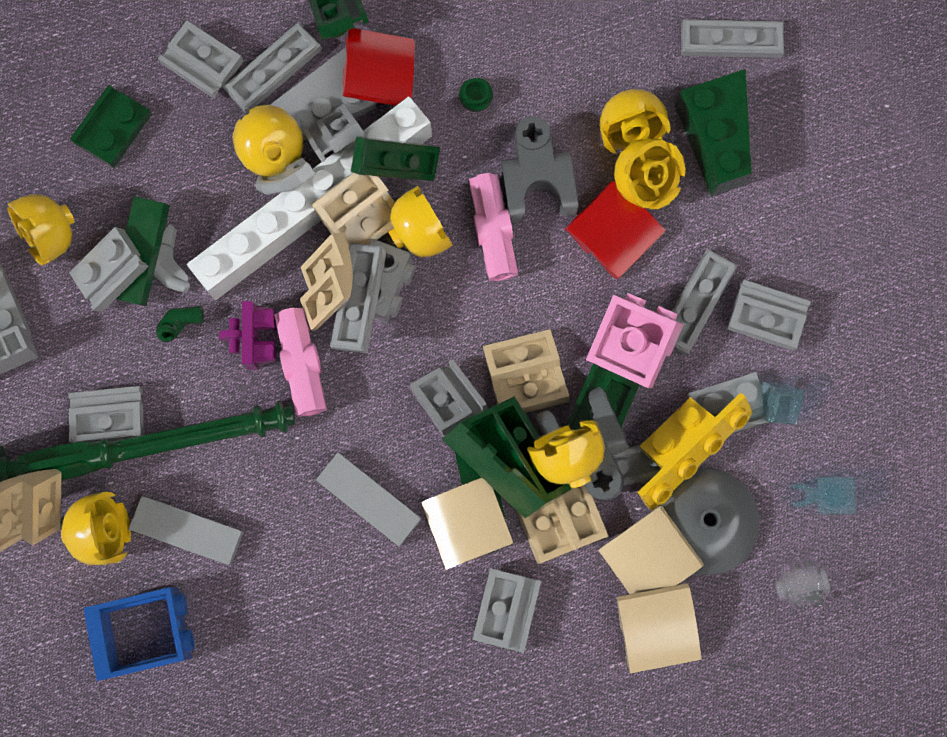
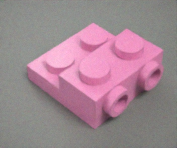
M627 293L625 299L613 295L586 360L642 386L652 388L665 357H670L684 324L675 321L678 314L658 306L656 312L645 308L646 300Z

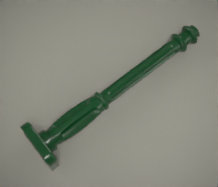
M277 401L275 407L262 409L259 405H256L253 408V412L115 441L103 438L100 441L52 446L29 452L13 459L6 456L4 448L0 444V482L16 476L51 469L61 471V481L102 468L110 469L114 466V463L255 433H258L259 437L263 438L266 436L267 431L280 429L282 433H286L289 429L288 426L295 425L294 414L291 404L284 405L282 401Z

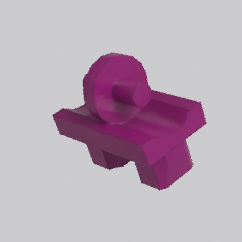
M242 301V330H240V319L230 318L229 330L219 332V340L229 342V354H239L240 342H242V365L247 366V370H258V364L276 362V343L274 341H258V330H276L274 316L276 312L272 308L257 307L253 301Z

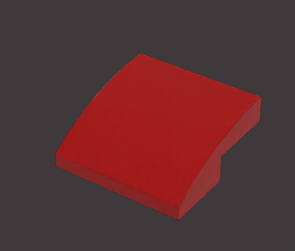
M357 28L348 30L346 34V62L343 68V97L395 106L407 97L412 98L415 54L414 39Z
M611 181L564 228L587 254H592L613 279H619L666 231L645 208L626 200L617 189L615 181Z

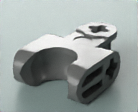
M536 116L524 118L516 128V158L501 160L506 207L509 211L511 224L521 223L524 220V200L530 192L537 189L548 190L557 198L559 210L563 216H576L578 198L570 152L553 153L548 124ZM533 134L534 138L537 139V142H531L530 138L527 137V135Z
M599 386L591 390L589 403L594 413L593 420L597 422L602 434L605 451L602 463L590 475L591 481L585 484V487L593 497L609 500L618 496L624 485L623 475L614 456L630 449L606 393ZM547 410L538 413L537 420L543 435L562 427L558 418L553 413ZM601 472L606 476H613L614 481L609 483L610 490L607 492L602 487H596V482L600 480L599 474Z

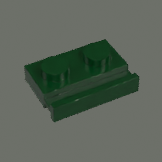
M309 0L322 40L328 37L337 38L344 35L348 30L355 28L353 23L363 20L364 24L369 23L361 0Z
M108 85L70 140L76 146L81 147L114 169L152 113L143 105Z
M593 364L566 426L569 425L571 430L582 429L579 422L593 420L594 413L589 403V394L592 389L600 386L606 393L622 428L640 384Z

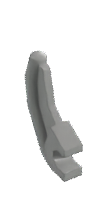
M301 158L288 165L286 171L273 177L259 175L255 187L259 192L266 195L286 192L302 185L316 173L308 162Z
M169 224L163 234L154 277L166 288L186 293L190 288L189 277L174 260L173 248L177 230Z

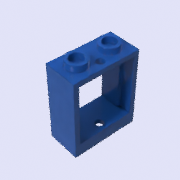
M169 587L83 608L97 681L192 659L191 651L195 650V641L191 629L186 630L184 615L188 614V605L184 593L179 594L178 587ZM166 600L176 653L119 666L110 613Z

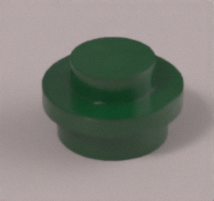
M472 78L462 84L459 91V99L467 110L480 112L490 106L493 99V91L487 81L480 78Z

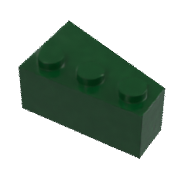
M746 69L681 90L675 104L711 197L744 186L751 175Z
M515 396L460 422L442 439L524 518L545 508L571 490L569 484L549 482L538 472L533 464L528 447L535 448L533 442L540 437Z

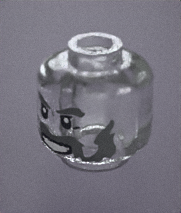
M813 559L783 565L781 568V578L775 579L779 600H787L790 608L795 611L822 606L826 602V595L832 594L825 566H818V563Z

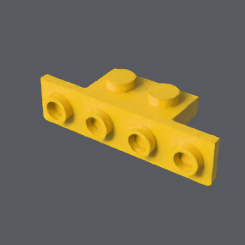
M739 393L716 417L690 397L640 445L643 453L661 468L638 491L639 496L651 511L658 505L667 502L672 496L673 491L684 480L690 479L697 472L699 465L710 455L717 453L722 448L724 441L735 430H739L747 424L752 415V410L744 394Z

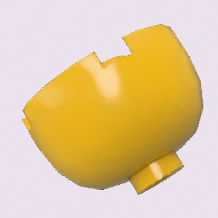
M630 89L611 97L605 104L600 117V130L604 146L611 153L617 154L616 149L624 150L630 143L639 139L663 140L662 136L666 131L669 134L671 130L664 104L652 92L643 89Z
M273 105L256 106L250 109V113L245 115L242 120L239 119L236 123L232 136L234 150L242 164L251 172L264 177H273L285 172L288 165L301 158L304 147L302 131L294 117L285 109Z
M644 138L630 143L620 153L615 163L614 178L617 189L626 200L642 208L660 209L670 204L679 194L681 188L677 186L680 182V176L685 177L686 169L683 156L677 146L661 139Z
M418 186L397 199L390 214L391 223L394 228L388 231L397 248L401 249L405 246L412 255L431 257L453 246Z
M43 194L26 195L8 203L9 207L7 210L19 237L21 239L24 238L30 247H35L27 250L39 265L43 266L66 252L72 240L70 225L75 223L65 204L59 206L54 199Z
M594 420L581 421L579 423L582 429L571 430L569 425L535 440L533 442L535 448L528 447V452L538 472L549 482L555 484L569 483L571 488L580 487L590 482V475L599 468L605 451L603 437L597 422Z
M99 492L82 497L68 508L64 516L61 530L62 541L73 558L87 565L119 563L128 553H122L124 543L131 542L130 519L123 503L116 504L111 498L116 496L112 492Z

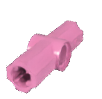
M485 173L469 179V186L475 215H473L478 244L479 246L482 245L486 273L489 281L507 280L518 276L511 241L513 239V231L509 211L504 207L498 174Z
M303 307L281 310L279 313L274 314L282 347L280 360L286 381H289L296 415L302 417L320 414L327 410L319 375L322 373L316 345L311 340L307 317Z

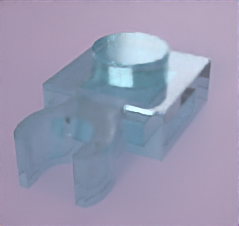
M817 477V488H810L801 483L792 486V490H802L806 494V499L803 502H792L794 508L801 509L810 504H817L818 515L856 514L855 478Z

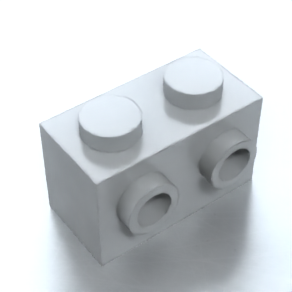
M371 238L370 246H380L387 250L374 320L388 324L390 316L396 317L403 301V297L399 296L403 284H410L416 266L412 265L410 252Z

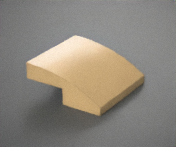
M351 173L311 204L331 234L344 232L348 247L350 244L369 245L371 238L378 240L394 228L391 223L390 214L395 202L387 192L389 190L378 176Z
M344 232L332 233L301 266L309 290L300 298L311 330H317L350 298L353 280L352 262Z
M551 329L483 346L497 404L515 396L523 411L527 413L569 402V394L561 371L560 359Z
M57 469L37 471L0 482V552L22 539L33 546L60 530L61 471Z
M483 478L421 502L446 570L513 544L494 490Z
M585 485L571 488L570 491L527 518H524L516 510L537 565L608 537L594 499Z
M662 505L599 549V552L629 594L676 586L704 566L702 560Z
M688 583L616 597L620 627L624 636L626 659L630 673L702 660L697 622Z

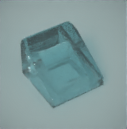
M763 381L764 420L767 422L797 425L805 391L790 384Z

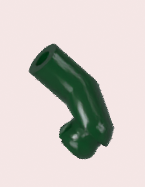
M182 307L168 310L156 327L157 338L162 342L168 343L177 338L187 324L204 323L203 307Z

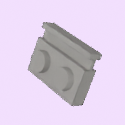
M189 21L184 23L168 44V49L163 56L160 55L158 57L163 66L213 99L217 98L219 90L229 82L244 62L241 55Z
M344 103L316 121L318 127L312 131H309L308 128L303 130L321 162L326 160L324 155L332 149L335 153L341 149L343 151L355 146L356 136L361 137L365 134Z
M114 227L69 274L85 299H89L92 303V310L103 312L148 268V265L142 262L139 257L140 253L124 229Z
M743 280L727 330L794 351L798 347L807 317L806 313L811 301Z
M454 360L449 361V366L441 370L439 367L410 384L412 393L443 437L451 432L460 422L488 409L486 402Z
M756 372L697 390L687 395L688 399L691 397L716 417L739 393L744 394L751 407L752 415L743 428L735 430L732 434L773 421Z
M133 386L68 393L70 399L69 443L100 441L103 438L115 441L144 435L141 396L143 395V390L141 387Z
M490 568L472 640L524 653L541 581Z

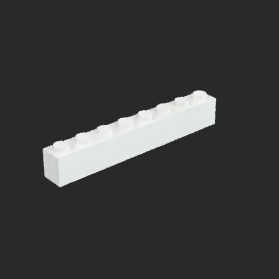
M407 97L363 131L365 134L361 136L423 144L432 137L431 122L413 100ZM355 146L345 151L341 149L337 153L334 152L324 162L313 168V171L316 173L313 177L293 190L281 192L186 264L215 300L219 299L321 221L311 204L352 173L350 171Z

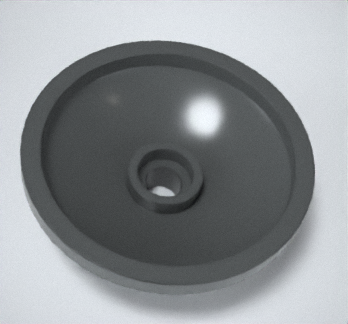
M698 468L697 472L690 479L684 480L673 491L670 499L662 504L664 510L704 563V566L693 574L716 575L732 570L748 557L756 543L759 533V514L756 503L749 490L738 479L724 471L712 468ZM707 513L715 517L716 521L712 527L704 523V516Z

